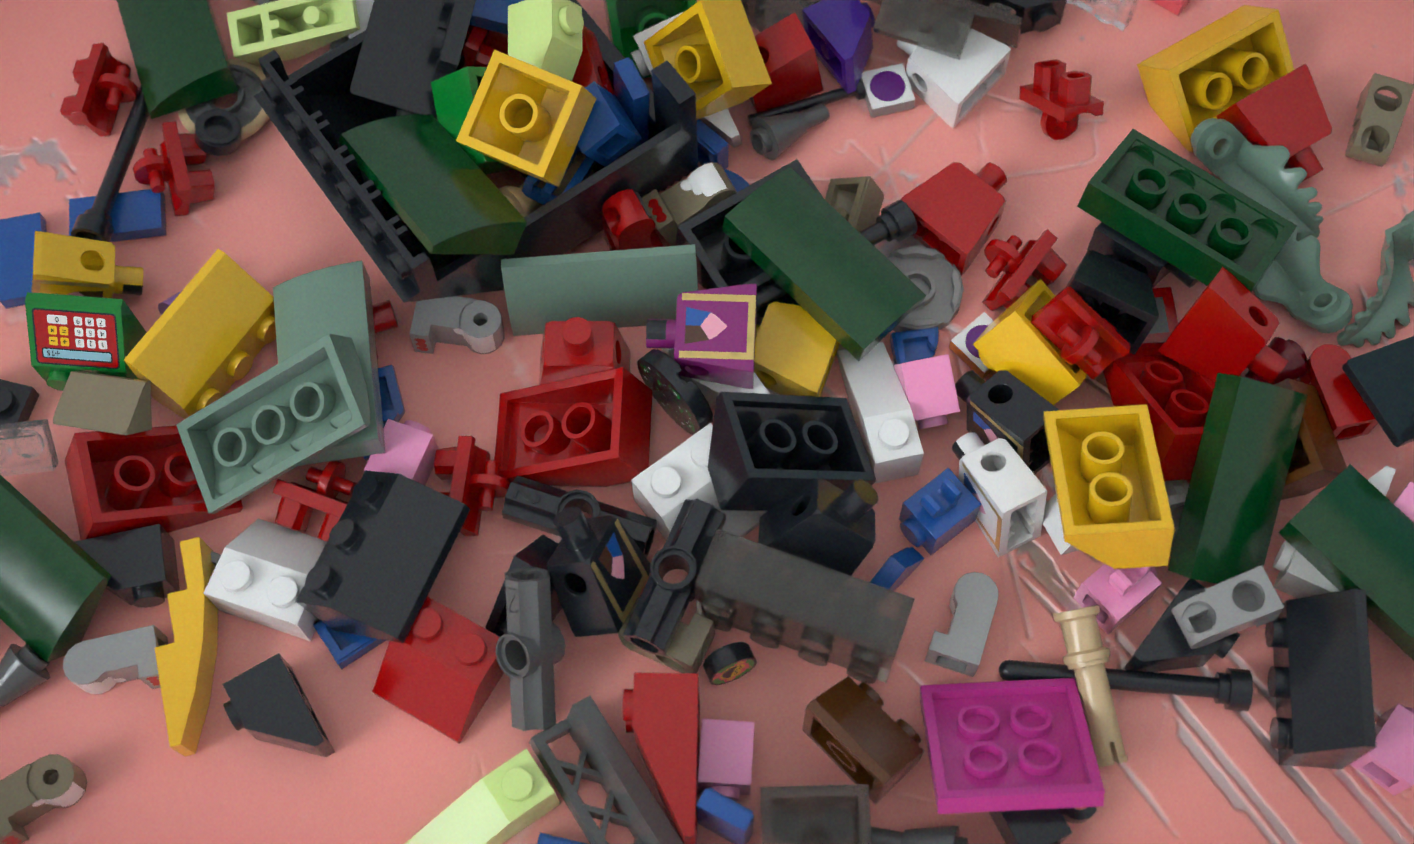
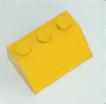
M1249 5L1239 7L1137 64L1150 107L1189 152H1193L1191 135L1199 123L1209 118L1217 119L1216 115L1294 70L1279 9Z
M217 249L126 356L124 361L138 379L151 381V396L154 400L186 419L223 397L236 380L242 379L249 372L253 359L265 344H269L276 339L274 297L225 252Z
M1147 404L1044 411L1043 419L1064 542L1113 569L1168 566L1174 524Z

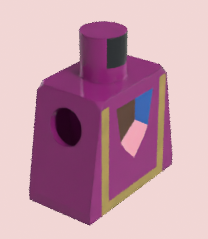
M757 284L704 289L678 294L676 320L647 319L646 347L674 349V360L680 365L682 370L678 373L680 376L753 389Z

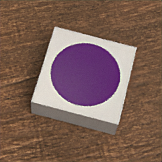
M903 63L863 72L861 79L865 87V101L871 118L914 109L915 97Z

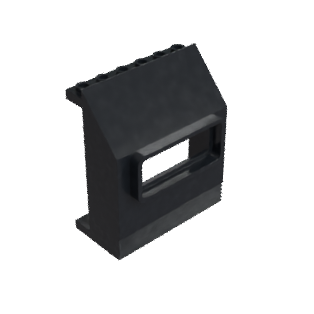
M570 0L573 3L581 6L577 0ZM582 7L584 26L594 32L614 92V62L625 58ZM366 30L290 75H287L281 58L275 50L258 59L266 78L260 81L263 90L254 95L255 99L404 303L504 290L501 259L563 255L604 229L602 206L612 195L626 189H634L638 191L642 198L655 189L658 192L664 191L668 186H672L675 181H680L683 176H688L690 172L698 168L696 94L667 60L651 70L653 91L645 83L650 93L648 141L633 150H629L606 167L597 162L593 168V175L525 216L527 224L514 255L430 254L382 196L373 181L369 180L358 167L353 154L350 155L347 146L339 144L342 133L372 121L394 117L397 114V109L350 94V87ZM464 55L460 57L456 71H458L463 59L465 58ZM520 171V173L526 179L528 177V174H525Z

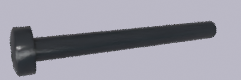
M860 78L856 91L849 94L843 88L835 89L748 115V121L750 126H752L753 120L757 117L800 112L820 103L828 104L851 96H856L857 100H861L866 96L865 87Z

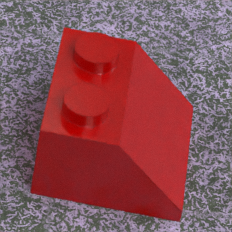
M427 596L405 642L389 641L372 692L460 744L504 674L497 662L495 652L496 643L500 637Z

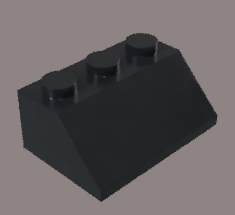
M798 159L677 226L675 246L695 244L697 278L702 287L712 289L757 284L758 289L773 280L722 231L724 217L753 191L788 167H791L821 195Z
M721 391L717 396L707 468L720 510L768 511L813 479L823 478L843 491L857 479L864 480L871 486L876 482L847 398Z
M365 470L361 480L355 485L352 497L338 523L332 528L329 540L315 566L308 573L305 584L295 602L334 631L404 643L471 509L464 503L401 474Z
M1351 589L1286 600L1283 603L1285 608L1277 619L1266 623V644L1268 647H1273L1274 666L1270 667L1268 673V692L1270 697L1276 698V717H1273L1271 721L1270 741L1272 748L1278 749L1279 765L1343 769L1376 748L1366 591L1364 589Z

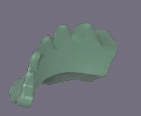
M1209 118L1196 126L1191 135L1193 153L1215 176L1268 209L1275 210L1283 218L1296 220L1298 223L1297 241L1310 235L1318 238L1320 234L1319 225L1324 218L1315 215L1322 210V204L1319 202L1308 203L1317 196L1315 188L1297 189L1307 176L1305 169L1302 167L1284 169L1290 157L1289 150L1286 147L1252 145L1234 125L1225 119Z
M1290 218L1288 221L1294 223L1297 227L1254 288L1255 295L1262 300L1283 304L1293 318L1317 329L1321 333L1339 331L1352 318V300L1346 291L1326 282L1320 275L1319 240L1310 235L1297 241L1298 223Z
M1414 211L1408 213L1401 223L1385 230V239L1381 250V274L1377 280L1378 291L1375 296L1367 300V309L1358 312L1354 316L1355 322L1347 325L1345 330L1337 335L1336 338L1339 345L1353 344L1356 347H1361L1364 345L1365 339L1371 345H1376L1381 341L1382 332L1385 333L1388 339H1392L1395 336V319L1404 327L1410 323L1407 305L1409 303L1414 307V282L1409 268V261L1414 259Z

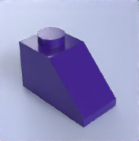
M822 0L802 9L804 29L815 48L816 56L847 94L856 91L873 49L872 28L875 27V17L870 6L866 2L861 3L859 0Z

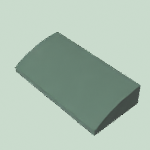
M695 244L501 259L504 291L513 336L544 334L545 323L549 321H567L573 317H581L587 321H611L618 328L647 326V319L676 320L677 295L682 292L698 290Z
M363 261L345 263L312 271L273 287L278 363L328 333L350 337L362 367L369 398L370 425L299 466L386 453L370 277Z
M328 333L176 424L209 514L221 511L370 425V406L366 382L352 338Z

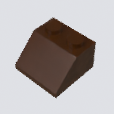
M1289 378L1275 384V386L1308 395L1281 500L1306 495L1328 485L1347 467L1316 387Z
M848 676L814 698L806 706L802 730L877 804L920 761L924 750L918 745L921 742L920 736L907 722L902 719H898L895 722L881 708L884 702L872 687L865 682H861L858 685Z

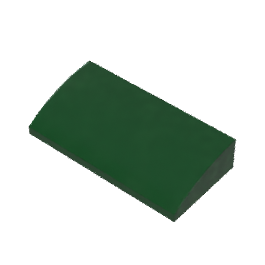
M117 0L151 119L239 91L210 0Z
M413 114L383 118L357 126L341 134L339 144L347 146L350 155L353 154L358 167L369 180L373 181L382 196L430 254L514 255L527 224L526 219L433 115Z
M1135 129L1130 131L1091 178L1077 206L1204 285L1208 286L1221 268L1224 267L1251 293L1297 227L1294 223Z
M791 167L784 169L762 184L724 217L722 231L858 361L870 352L926 297V294Z
M1218 373L1168 566L1169 571L1191 579L1218 584L1262 565L1264 567L1308 395L1241 376Z
M1350 464L1278 533L1339 591L1364 589L1366 591L1367 617L1414 661V522Z
M0 475V619L46 662L66 655L68 650L75 644L82 642L111 575Z

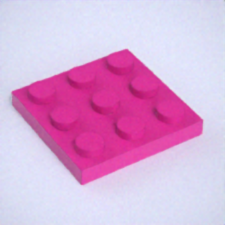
M1075 678L920 685V705L938 814L1103 806L1105 790Z

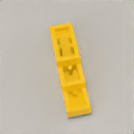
M200 537L180 541L187 589L167 594L175 642L154 648L170 748L185 757L196 754L210 703L218 644V608L203 594L215 569V564L211 559V551L213 550Z

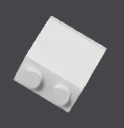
M711 423L631 479L634 501L647 517L657 520L656 528L666 540L685 499L695 500L697 498L713 504L715 508L725 513L726 522L708 562L759 525L760 517L767 512L720 510L707 468L713 428Z
M258 518L224 548L203 594L222 612L311 641L316 631L313 624L320 619L295 601L305 584L308 573L315 566L327 542Z

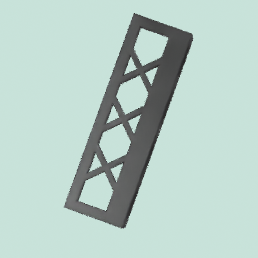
M591 696L573 704L565 720L531 737L529 741L530 746L590 844H608L605 839L608 822L629 828L635 838L634 844H684ZM570 733L580 749L577 765L557 760L547 744ZM585 759L591 769L584 767ZM566 774L574 776L572 784ZM581 778L602 785L607 793L604 809L583 803L577 793ZM613 804L619 813L611 811ZM593 818L601 820L600 828Z

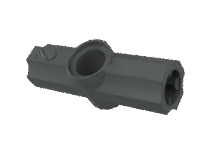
M537 567L528 569L517 568L505 573L508 633L501 636L496 643V658L502 671L510 677L512 727L523 731L545 730L556 724L554 664L562 660L565 655L566 646L560 629L552 622L549 570Z

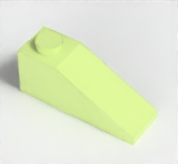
M277 0L227 13L233 56L259 67L261 65L258 59L273 50L278 53L281 61L301 57L360 30L356 0Z
M524 0L509 5L508 55L572 81L582 54V30L584 27L582 7L570 0Z
M526 748L481 778L405 844H503L561 803Z

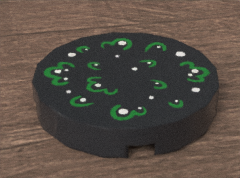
M652 349L637 361L638 371L644 383L653 390V397L664 411L686 432L694 435L713 422L712 410L696 383L693 384L691 380L686 383L678 374L682 371L680 365L663 351Z

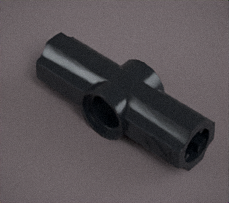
M518 475L510 483L502 510L504 519L560 536L553 524L555 516L566 508L577 506L581 508L582 512L592 515V518L608 515L617 517L645 557L648 556L657 527L656 519L599 502L591 493L584 490L568 492Z
M697 498L695 500L685 499L663 549L659 550L652 558L650 565L651 575L623 633L624 639L635 645L638 649L653 655L661 654L665 656L688 604L699 593L700 577L726 522L725 513L719 511L713 504ZM674 569H682L688 572L687 577L680 583L671 584L663 580L666 573Z

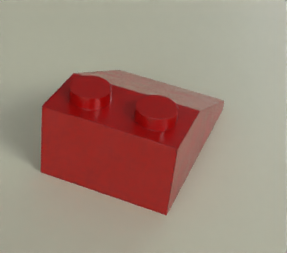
M1142 343L1135 355L1128 353L1124 357L1110 363L1103 370L1113 405L1117 407L1147 404L1164 482L1191 479L1215 383L1213 380L1160 353L1158 350L1163 343Z
M620 367L500 393L494 461L500 464L498 476L506 478L511 483L518 475L549 486L607 487L631 482V479L649 467L653 390L627 369Z
M176 425L152 427V430L130 435L101 431L74 433L64 460L80 540L160 524L169 533L235 514L243 509L242 500L240 499L215 514H209Z
M634 672L633 689H624L623 721H626V733H634L638 751L680 839L684 844H697L698 817L696 804L698 802L700 732L698 673Z

